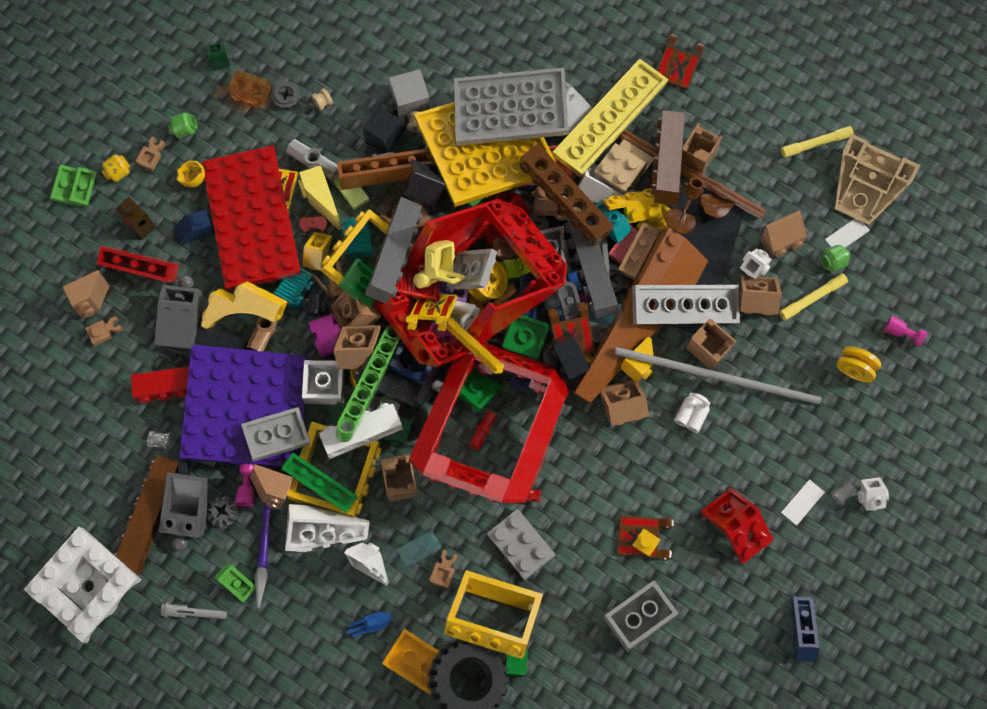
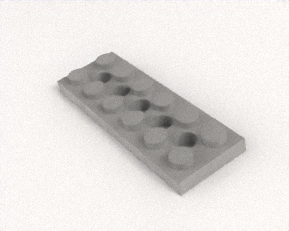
M739 285L632 286L633 324H705L708 319H712L716 324L740 323ZM651 299L655 302L654 310H651L648 305ZM668 299L673 303L671 310L666 307ZM685 299H687L690 303V307L688 310H686L683 306V302ZM702 299L707 302L705 310L700 305ZM719 299L724 303L722 309H719L717 305Z

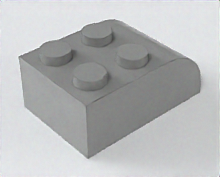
M653 580L607 613L603 619L628 652L679 613Z

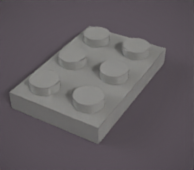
M493 249L459 251L453 266V272L464 275L465 279L454 284L448 283L447 287L452 290L486 288L490 280L489 276L492 267L496 262L497 251Z
M298 407L241 424L253 462L310 445V440Z
M518 509L487 533L488 537L524 581L556 555Z

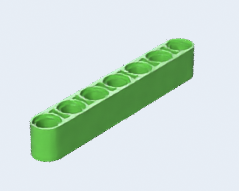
M391 325L386 327L338 421L335 434L336 438L341 442H349L353 438L400 344L401 338ZM358 396H362L365 399H359ZM350 412H355L358 415H351ZM347 428L349 432H344L341 429Z

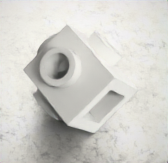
M755 249L753 252L749 251L744 256V263L740 269L748 276L756 279L768 272L770 269L769 263L772 259L768 257L765 251Z
M880 477L861 480V491L858 492V499L864 505L866 511L886 508V500L889 499V493Z

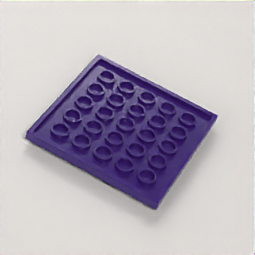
M192 345L180 459L229 464H256L264 467L282 468L292 453L300 456L301 448L253 462L241 424L297 407L303 420L304 360H308V356Z

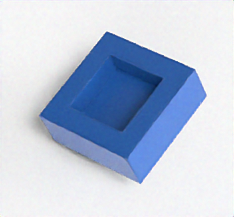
M577 269L569 271L567 281L576 286L577 292L583 290V283L580 280Z

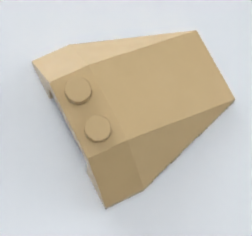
M851 134L843 150L835 210L869 225L912 183L920 165L904 157L902 159L868 144L869 141Z

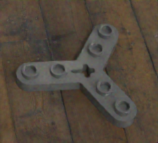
M565 281L564 286L557 290L556 293L563 318L568 320L580 317L577 307L580 299L576 286L571 282ZM590 321L593 341L601 343L610 325ZM549 343L543 349L541 359L544 363L555 366L559 362L557 359H553L549 351L552 348Z

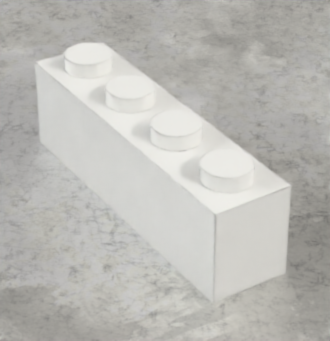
M386 403L380 405L375 411L365 412L353 438L349 442H341L336 438L337 426H328L319 434L327 455L331 459L403 430L393 403L390 405ZM347 428L341 429L344 432H349Z

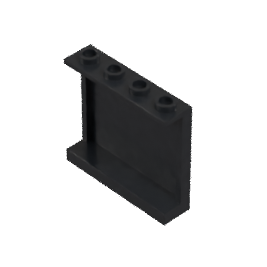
M383 320L380 325L381 332L377 337L372 353L365 360L363 366L360 365L356 370V384H358L386 327L390 325L387 320ZM408 348L402 350L406 354L411 353ZM408 357L407 359L411 365H417L418 363L414 357ZM399 358L402 366L406 368L405 360ZM443 365L439 367L432 366L423 385L387 368L375 393L420 412ZM419 367L411 370V372L423 371Z

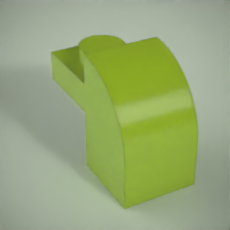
M520 257L500 262L505 269L508 282L512 280L513 282L520 281V275L534 276Z

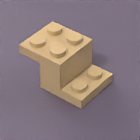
M623 139L620 145L616 143L613 145L594 171V175L625 194L630 187L635 188L654 162V158Z

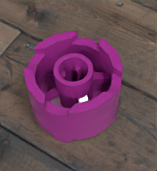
M334 313L308 322L320 357L334 353V348L340 335V329Z

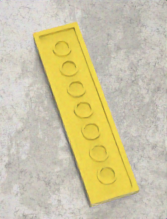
M639 59L552 152L553 157L579 177H582L667 84L668 79Z

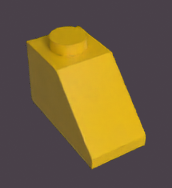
M318 232L312 234L304 246L302 267H307L313 271L322 268L323 265L321 263L328 255L332 235Z
M648 336L634 351L653 356L652 339ZM626 357L621 365V370L638 383L642 378L646 380L652 373L650 369L653 364Z

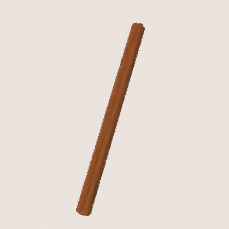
M626 130L621 133L620 140L623 141L625 139L653 158L658 156V154H654L655 146ZM681 162L680 174L689 179L699 178L703 181L706 189L724 199L735 202L734 205L759 219L764 216L766 210Z

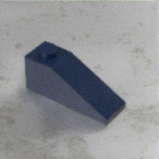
M793 597V647L795 661L816 662L820 645L813 597Z

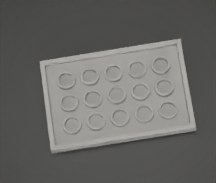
M564 68L454 78L457 145L569 135Z

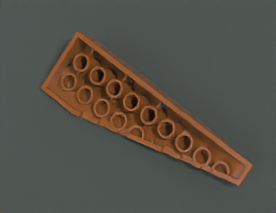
M667 228L660 232L632 286L696 285L708 260L685 237L676 233L673 229ZM632 286L588 365L590 370L583 374L574 391V394L589 403L594 400L621 370V365L626 357L615 355V348L619 347L634 351L662 325L633 324ZM651 299L648 305L651 310H654L655 302ZM668 299L666 302V307L669 310H671L673 307V303L670 299Z

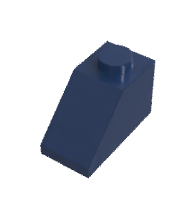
M206 209L188 214L173 227L178 245L214 234Z

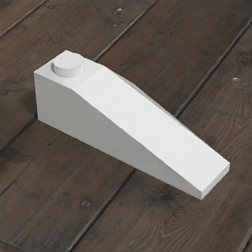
M289 504L285 551L307 552L312 551V548L323 546L327 548L330 547V544L340 542L346 544L366 540L370 522L369 520L313 506Z
M369 542L368 545L360 543L346 549L345 555L352 567L387 586L389 582L382 555L378 551L379 548Z

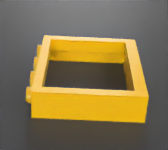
M370 209L366 212L361 211L355 218L356 224L353 227L349 226L345 231L344 235L346 237L343 241L339 240L332 248L334 250L332 255H327L321 263L323 266L320 271L338 285L344 276L332 266L365 223L369 220L382 232L387 233L389 225Z
M311 422L308 431L310 445L302 448L300 458L310 463L319 433L323 432L322 430L328 426ZM373 441L364 445L370 447L355 491L358 499L347 514L330 502L299 493L302 483L294 478L289 487L287 498L302 504L356 517L357 514L360 515L363 509L362 498L367 496L370 485H367L369 478H373L375 473V460L380 458L382 449L379 442Z
M466 570L448 615L444 635L523 659L543 594ZM465 591L531 611L523 638L521 639L455 618Z

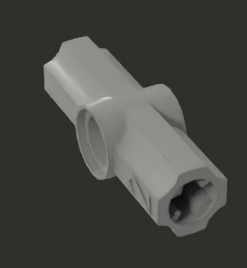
M296 139L289 143L286 150L288 155L305 164L308 169L321 166L326 178L331 181L336 179L338 176L336 163L322 156L317 149H311ZM312 158H317L314 162L310 161Z

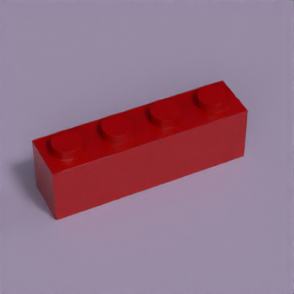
M100 246L97 265L165 282H175L179 268L178 263L109 246Z
M189 366L131 375L133 398L141 404L150 403L151 400L156 399L166 401L170 397L176 396L178 398H186Z

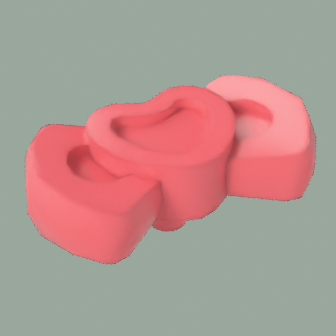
M324 216L302 217L299 222L300 229L303 232L309 229L324 231L328 224Z

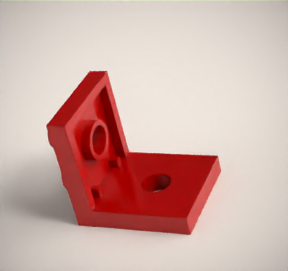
M729 488L701 510L703 517L726 534L738 560L743 564L774 541L758 507L732 488Z

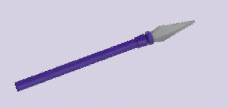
M267 467V469L275 471V467ZM265 502L263 506L260 550L255 574L257 608L260 607L268 577L267 550L271 508L266 506Z

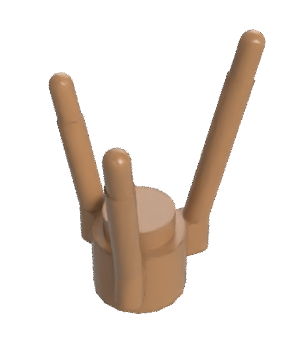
M337 260V271L342 275L340 262ZM307 269L314 276L315 281L325 292L327 298L331 297L332 300H336L344 292L330 278L331 283L328 284L327 289L312 270Z

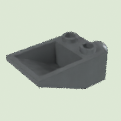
M182 276L178 281L179 286L162 285L158 300L155 346L191 350L192 345H194L205 298L200 289L192 288L194 282L190 276Z
M167 472L159 532L177 535L172 540V547L176 551H183L187 548L188 540L185 536L199 538L204 535L207 516L208 478ZM192 524V529H187V525Z

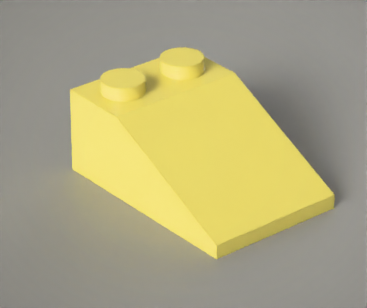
M318 166L299 172L301 179L298 182L303 197L308 198L309 203L338 230L342 229L322 167Z

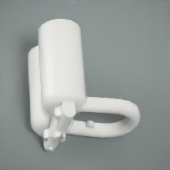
M456 301L450 317L467 330L478 317L480 310L473 304Z
M690 393L689 397L684 399L674 422L680 426L687 427L692 432L699 433L710 410V402L700 394Z

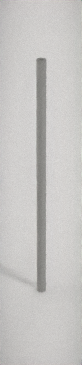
M619 347L615 348V355L810 403H821V397Z

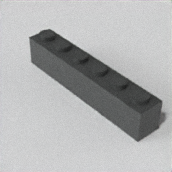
M403 197L400 198L395 207L366 289V296L387 304L390 297H395L398 289L395 285L400 282L403 272L400 270L405 267L408 260L405 255L406 253L409 254L413 245L410 240L414 239L418 230L415 226L416 224L419 225L423 215L420 214L421 205Z
M566 216L567 222L564 223L566 234L570 233L571 236L569 238L571 250L575 249L576 254H573L575 264L580 265L578 273L580 280L585 282V286H583L585 296L590 298V302H588L590 313H594L596 319L618 314V303L599 243L594 246L591 242H587L583 237V233L579 229L574 228L570 219ZM586 221L588 225L593 226L591 221Z

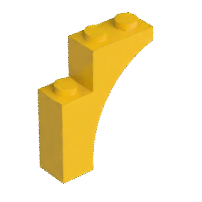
M249 282L238 285L234 295L219 289L212 292L208 298L209 305L202 314L201 318L203 321L201 326L209 329L215 326L224 316L235 313L254 314L276 322L281 319L287 301Z

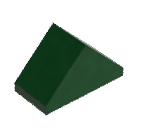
M223 41L206 46L213 71L231 66Z

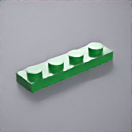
M294 453L291 454L281 468L282 471L346 514L358 499L356 494Z

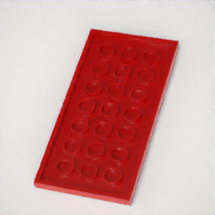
M274 145L202 161L226 290H234L238 285L245 282L256 285L301 275Z

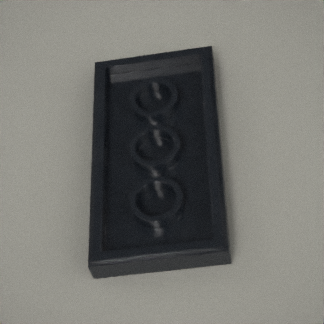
M199 322L194 345L245 350L248 344L246 340L213 327L206 329ZM162 347L163 350L190 360L191 350Z

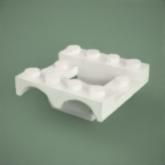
M78 527L24 590L67 626L68 630L81 642L88 643L94 629L106 617L113 614L124 594L142 579L84 528ZM88 581L94 583V588L90 592L85 590V584ZM65 594H67L75 603H73Z

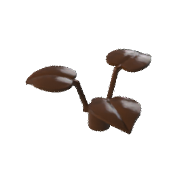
M652 172V174H651V176H650V179H649V188H650V189H652V183H655V182H656V181H652L653 172ZM691 178L689 183H685L684 187L679 190V194L685 190V196L688 198L683 212L678 209H670L666 212L664 220L668 227L676 233L687 234L694 229L696 224L695 217L686 214L691 200L699 197V205L703 206L704 213L716 219L725 217L735 202L712 194L703 195V181L699 178Z

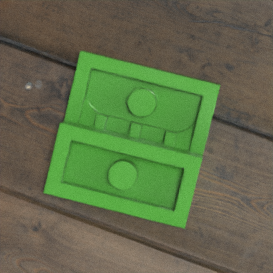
M60 164L50 200L70 205L88 206L97 172L81 167L75 169Z

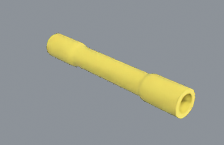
M851 126L813 139L781 147L782 156L786 158L811 148L849 138L851 134H854Z
M843 273L839 274L799 301L780 310V316L786 321L813 302L848 283L847 277Z

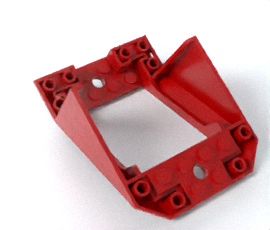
M499 199L427 221L407 256L408 260L406 263L409 271L414 275L419 264L425 265L426 247L430 244L443 240L454 242V255L456 258L459 251L467 250L496 228L536 277V280L531 281L516 299L496 307L493 303H490L484 308L466 330L481 345L563 287L566 279L567 264L524 210ZM400 291V293H396L394 298L390 297L387 304L375 299L378 309L419 364L439 367L464 357L471 352L457 338L446 342L444 338L437 339V336L430 329L432 325L431 320L418 319L417 328L415 330L408 329L409 323L406 322V318L410 316L416 304L412 296L404 295Z
M483 343L482 346L504 365L503 372L510 371L519 378H530L529 388H532L536 393L544 394L511 480L460 464L436 453L443 430L467 376L474 368L479 369L478 372L484 375H492L494 373L472 352L456 359L452 363L408 462L431 481L447 483L451 488H461L471 495L486 497L487 500L494 503H525L542 470L562 406L569 394V389L557 367Z

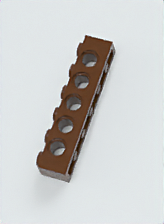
M536 144L521 156L519 162L521 170L525 174L528 173L533 183L545 192L546 197L557 205L560 213L566 215L570 219L572 226L583 233V237L587 242H591L595 246L611 233L614 225L539 144ZM536 166H540L544 170H538L536 169ZM548 180H553L556 184H551ZM561 194H567L569 198H564ZM574 207L580 208L581 212L575 211ZM586 221H591L594 225L590 226Z

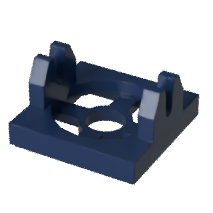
M401 340L388 368L423 385L432 366L419 363L417 365L409 364L408 357L414 356L412 353L406 354L402 352L407 347ZM399 358L405 360L406 368L402 366ZM417 367L423 370L421 372H411L412 369Z

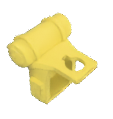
M443 240L434 242L426 247L425 269L417 273L413 279L416 287H429L438 281L454 284L465 279L464 275L453 272L455 258L454 242Z

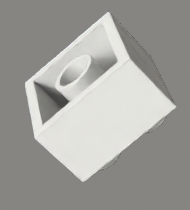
M304 360L302 390L304 403L336 405L339 402L344 404L345 369H339L337 361Z

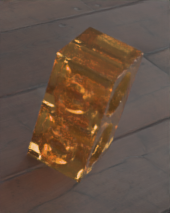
M236 70L228 90L233 99L237 101L243 100L254 107L260 106L264 108L272 87L270 81Z

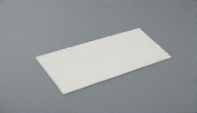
M853 219L825 240L831 247L841 245L845 248L870 230L863 222Z
M809 479L781 513L797 525L825 492Z

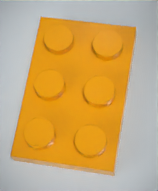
M404 629L382 664L431 695V691L427 687L429 682L427 674L432 666L430 664L436 658L439 650Z

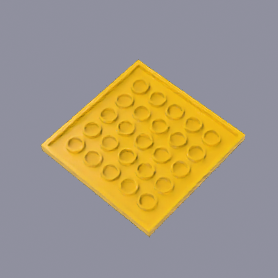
M455 102L414 114V119L438 172L446 183L445 187L454 207L533 182L528 173L525 174L521 170L519 162L521 156L536 144H539L555 161L544 137L457 145ZM536 166V169L544 170L542 167Z

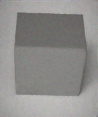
M420 69L388 78L390 92L399 118L402 115L407 117L410 112H422L431 109L430 98Z

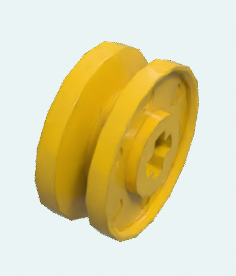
M496 261L492 267L489 276L490 280L486 288L468 289L475 299L479 301L496 299L506 291L508 284L507 274L499 262Z
M853 346L844 347L841 353L842 357L836 363L837 368L855 380L867 383L873 382L876 377L875 372L881 367L880 360L864 349Z

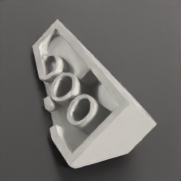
M593 164L584 173L577 184L594 203H599L602 199L613 195L621 196L629 192L637 193L636 190L630 189L624 194L594 175V171L598 167L596 164Z

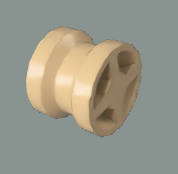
M325 88L321 89L320 93L311 95L320 111L325 106L333 104V100Z
M419 112L408 113L407 119L409 123L407 124V130L420 133L414 119V114Z

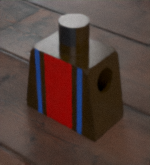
M127 197L115 209L119 218L142 240L156 228L147 213L130 197ZM140 221L144 223L142 226H138Z

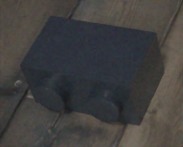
M571 332L549 342L552 347L549 351L553 359H557L559 362L557 368L561 376L565 375V377L571 380L590 370L580 346Z

